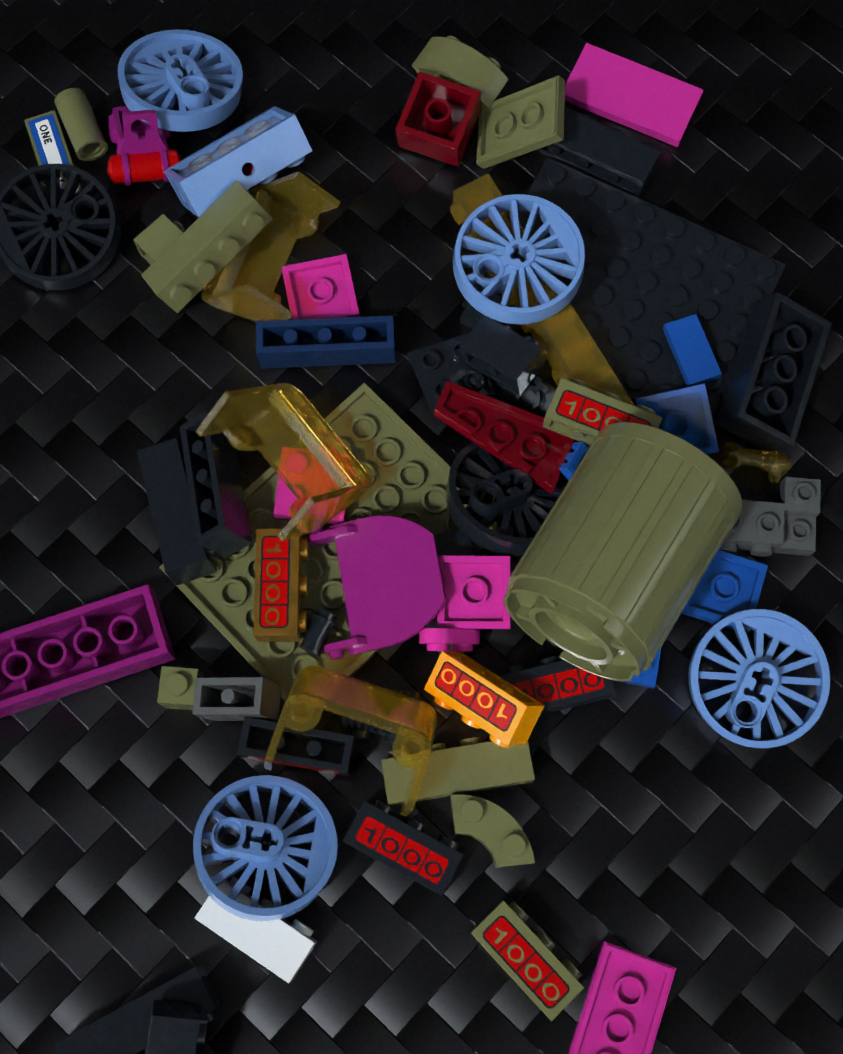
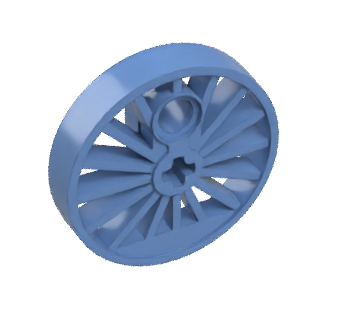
M177 29L155 32L132 43L119 60L118 80L123 101L130 111L155 110L158 128L168 131L190 132L215 126L227 119L235 111L241 97L243 71L237 55L222 41L201 32ZM176 103L179 106V111L172 110ZM142 120L143 122H145V123H147V124L150 125V123H149L148 121Z
M505 195L482 204L463 223L458 233L453 253L454 277L464 298L483 315L508 324L535 323L560 312L574 298L584 273L585 248L577 225L559 206L546 199L532 195ZM510 211L512 234L499 213ZM518 211H528L530 216L521 239ZM538 214L543 225L530 238ZM490 217L499 234L482 221ZM474 230L487 241L469 237L468 235ZM548 233H550V237L543 239ZM462 248L483 253L460 256ZM566 260L567 264H563L556 261ZM473 267V273L466 276L463 268ZM484 272H491L495 274V277L488 279L482 277L480 274ZM552 274L573 280L569 286H566ZM526 280L541 305L528 306ZM539 280L557 293L558 296L550 301ZM518 284L521 308L508 307L513 288ZM505 291L501 304L489 300L491 296Z
M744 610L718 621L698 642L689 665L690 693L700 716L722 737L746 747L773 748L798 739L809 731L820 718L829 696V665L820 643L799 621L773 610ZM733 624L744 656L720 631L726 625ZM743 625L754 630V653ZM764 635H765V636H767V637H769V638H771V639H770V641H769V643H768V645H767V648H766V650H765V652H764V654H763ZM712 637L723 646L738 664L705 649ZM782 643L786 645V647L772 659L778 644ZM795 650L809 656L781 667L778 666ZM704 656L736 673L698 671L701 657ZM813 663L815 665L816 678L782 676V674ZM762 671L761 677L765 679V684L756 685L757 680L752 677L753 672ZM698 678L734 680L736 682L700 694ZM781 684L816 685L814 699L811 700ZM732 692L730 698L712 715L708 712L704 701ZM778 692L810 707L802 720L779 696ZM771 700L795 725V727L784 734ZM746 701L750 705L752 712L749 719L742 722L736 715V707L740 702ZM766 713L774 737L761 740V721ZM723 715L731 723L728 731L717 722ZM740 727L751 728V740L737 736Z
M271 775L244 778L219 791L202 811L193 839L196 871L207 894L229 913L253 921L279 920L289 917L309 905L327 884L335 866L338 848L335 825L323 802L305 786L287 778ZM258 791L272 792L266 823H264ZM249 793L255 821L251 820L236 797ZM279 793L292 797L293 799L277 823L274 824ZM227 803L237 818L226 817L219 813L218 810ZM299 803H302L310 810L309 813L282 830ZM209 821L215 823L212 833L205 832ZM315 821L313 833L293 836ZM225 833H230L237 838L238 842L234 845L226 846L218 838ZM262 841L270 842L269 851L261 850ZM201 843L210 844L212 854L202 855ZM311 844L310 850L296 848ZM295 860L308 862L307 868ZM234 861L233 864L212 878L209 877L205 869L206 866ZM247 867L228 896L217 888L218 885ZM257 868L250 906L236 902V898ZM287 869L305 880L303 892ZM264 871H266L273 908H258ZM276 874L295 899L294 902L282 906Z

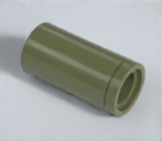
M69 88L60 92L56 96L54 103L77 157L82 161H92L100 158L107 152L108 144L85 92L80 88Z

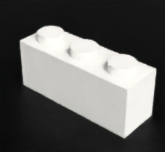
M233 876L231 881L226 880L218 885L217 888L228 896L239 879ZM246 884L235 901L250 906L252 896L249 893L252 888ZM210 896L195 916L197 921L287 983L293 981L318 942L311 937L314 930L296 918L292 924L284 918L273 921L244 919L224 910ZM264 897L262 902L258 903V908H273V903Z

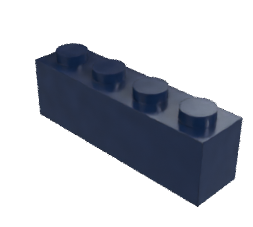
M393 316L256 321V355L260 368L395 363Z

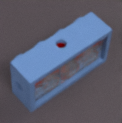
M274 106L164 170V173L182 205L199 218L236 180L249 193V188L258 183L265 184L277 177L276 172L286 166L291 168L302 163L305 160L304 156L312 152V149L295 114Z

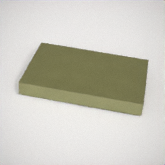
M558 75L495 100L488 109H481L478 121L476 164L484 169L562 141L564 137L565 80Z

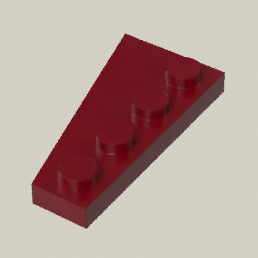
M449 381L446 382L434 409L433 416L511 468L520 469L530 475L535 484L553 494L561 474L559 468L562 463H565V457L569 453L574 439L544 428V417Z

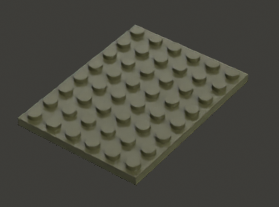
M365 383L292 447L294 449L352 454L353 460L345 522L370 516H394L415 522L434 535L461 531L453 521L446 502V488L451 467ZM280 458L244 490L252 543L225 558L220 555L218 558H215L217 572L176 586L262 677L281 684L280 697L303 721H306L379 650L350 655L349 651L344 652L345 658L330 660V655L325 654L324 647L320 657L299 648L306 632H301V642H257L253 636L256 529H300L303 540H307V536L311 535L310 529L323 527L324 531L329 530L330 526L336 525L274 517L281 463ZM502 519L495 521L489 529L499 533ZM471 540L473 556H479L486 550ZM336 542L309 546V560L302 561V575H308V596H302L301 610H307V630L313 620L310 617L311 613L315 614L317 609L320 608L337 616L335 621L337 627L336 629L332 628L325 645L351 639ZM162 564L159 568L165 573L164 565Z

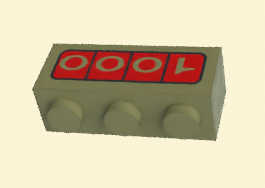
M561 378L546 412L543 427L579 442L583 441L591 446L600 430L609 424L631 422L659 428L663 417L656 415L655 411L643 405L632 406L622 402V399L613 393H599L589 389V386L580 380Z
M501 900L470 933L552 1022L584 989L578 981L582 974L567 958L560 962L554 956L551 950L555 945L540 929L535 934L524 923L529 917L514 901L507 905L504 900Z

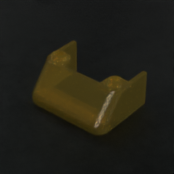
M299 171L257 186L249 192L273 220L204 287L201 296L203 301L215 308L255 322L291 319L293 313L281 305L280 295L274 292L282 274L281 267L286 265L295 241L305 236H310L315 232L319 224V214L338 208L340 204L339 200Z
M288 383L226 391L196 430L200 437L224 432L230 444L236 449L245 451L259 450L295 495L297 500L289 507L291 520L277 535L281 541L318 530L362 497L372 484L369 474L298 388Z
M311 665L301 669L283 706L264 760V769L272 770L286 728L298 732H306L313 729L320 721L323 709L396 734L392 747L394 759L400 766L413 770L400 811L401 815L407 817L414 809L432 751L437 726V714L434 708L426 702L320 666Z

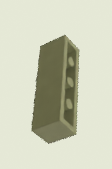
M236 180L141 276L154 293L178 313L273 218Z
M473 737L460 740V747L446 749L445 743H437L424 746V753L410 755L409 749H401L388 752V759L381 760L389 806L532 783L535 780L528 741L525 745H514L505 748L492 741L482 743L481 737Z

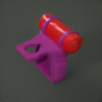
M127 106L113 108L112 114L109 116V134L111 142L117 144V154L110 156L107 164V173L113 183H125V186H128L131 183L164 180V182H169L164 170L180 162L182 158L177 150L169 149L166 139L170 137V131L158 128L156 111H130ZM142 120L148 121V122L150 123V125L147 124V123H145V122H143Z

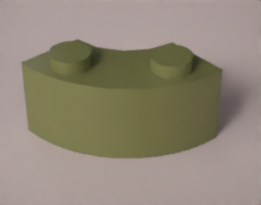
M447 36L446 38L432 37L412 64L417 73L420 71L480 91L481 109H488L509 80L501 71V66L495 59L485 57L477 50L460 42L454 36Z
M451 795L454 835L469 836L481 842L491 854L495 868L535 863L534 854L525 832L507 811L493 802L480 797Z

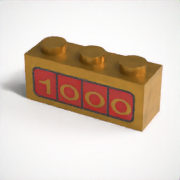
M256 529L253 636L257 642H301V632H307V610H301L302 596H308V575H302V561L309 560L308 540H303L300 529Z

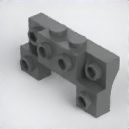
M785 477L780 482V503L742 500V512L719 550L727 553H735L737 549L749 550L751 555L761 557L771 556L772 553L803 556L813 554L816 546V517L820 514L821 480Z

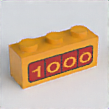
M456 651L441 652L424 688L425 691L435 697L434 702L448 710L454 709L462 715L461 720L464 723L477 729L482 728L490 734L489 739L492 742L505 748L514 745H525L545 706L464 653Z

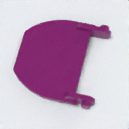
M370 516L332 525L326 531H324L323 527L310 529L311 535L307 536L309 546L336 542L351 639L324 645V652L330 655V660L345 658L344 652L349 651L350 655H356L400 644L428 626L445 604L447 599L436 538L434 534L421 525L394 516Z

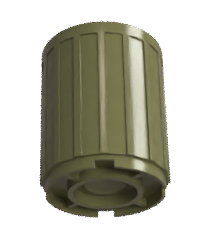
M619 422L605 426L594 439L510 575L507 593L504 596V605L507 612L516 624L540 645H543L544 641L548 639L563 649L559 658L606 679L631 681L634 674L638 677L642 670L646 671L649 669L719 548L742 512V499L738 488L729 475L713 459L692 444L671 433L648 425L631 422Z

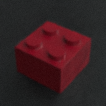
M419 71L395 129L398 147L459 167L481 112V92Z

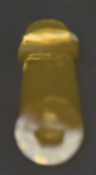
M727 442L723 446L724 453L734 455L732 458L723 461V467L726 469H737L741 464L760 467L762 470L768 471V479L771 483L774 481V476H776V483H778L782 478V472L791 469V460L783 453L738 448L732 442Z

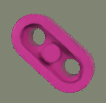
M424 628L419 632V644H427V651H449V645H451V651L473 652V645H480V630Z

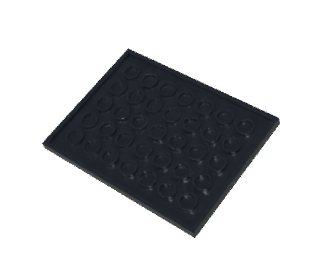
M547 157L527 195L537 196L554 203L563 209L575 222L581 233L585 248L584 273L574 298L560 312L543 321L530 324L508 325L512 328L513 332L522 337L530 336L540 344L544 363L601 390L613 393L637 406L636 398L687 387L664 334L663 326L666 323L696 314L722 373L719 379L705 383L713 418L721 402L752 304L755 301L772 295L786 264ZM518 211L521 239L530 216L528 211ZM538 214L530 238L543 225ZM510 225V227H509L508 229H509L510 233L512 234V227H511V225ZM548 233L543 239L550 237V233ZM566 260L556 261L563 264H567ZM485 272L483 277L491 279L495 277V274ZM552 274L566 286H569L573 280ZM526 280L528 306L541 305ZM539 280L550 301L558 296L557 293ZM518 284L513 288L508 307L521 308ZM505 291L491 296L489 300L501 304ZM468 302L460 317V323L474 329L484 315Z

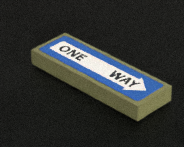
M55 110L24 120L38 165L66 164L74 166ZM50 178L44 180V183L51 201ZM60 178V199L69 178ZM80 183L73 199L82 191Z

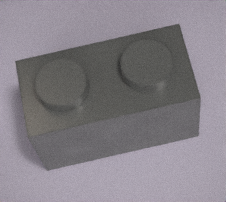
M264 677L196 678L193 715L212 721H244V717L278 721L281 684Z

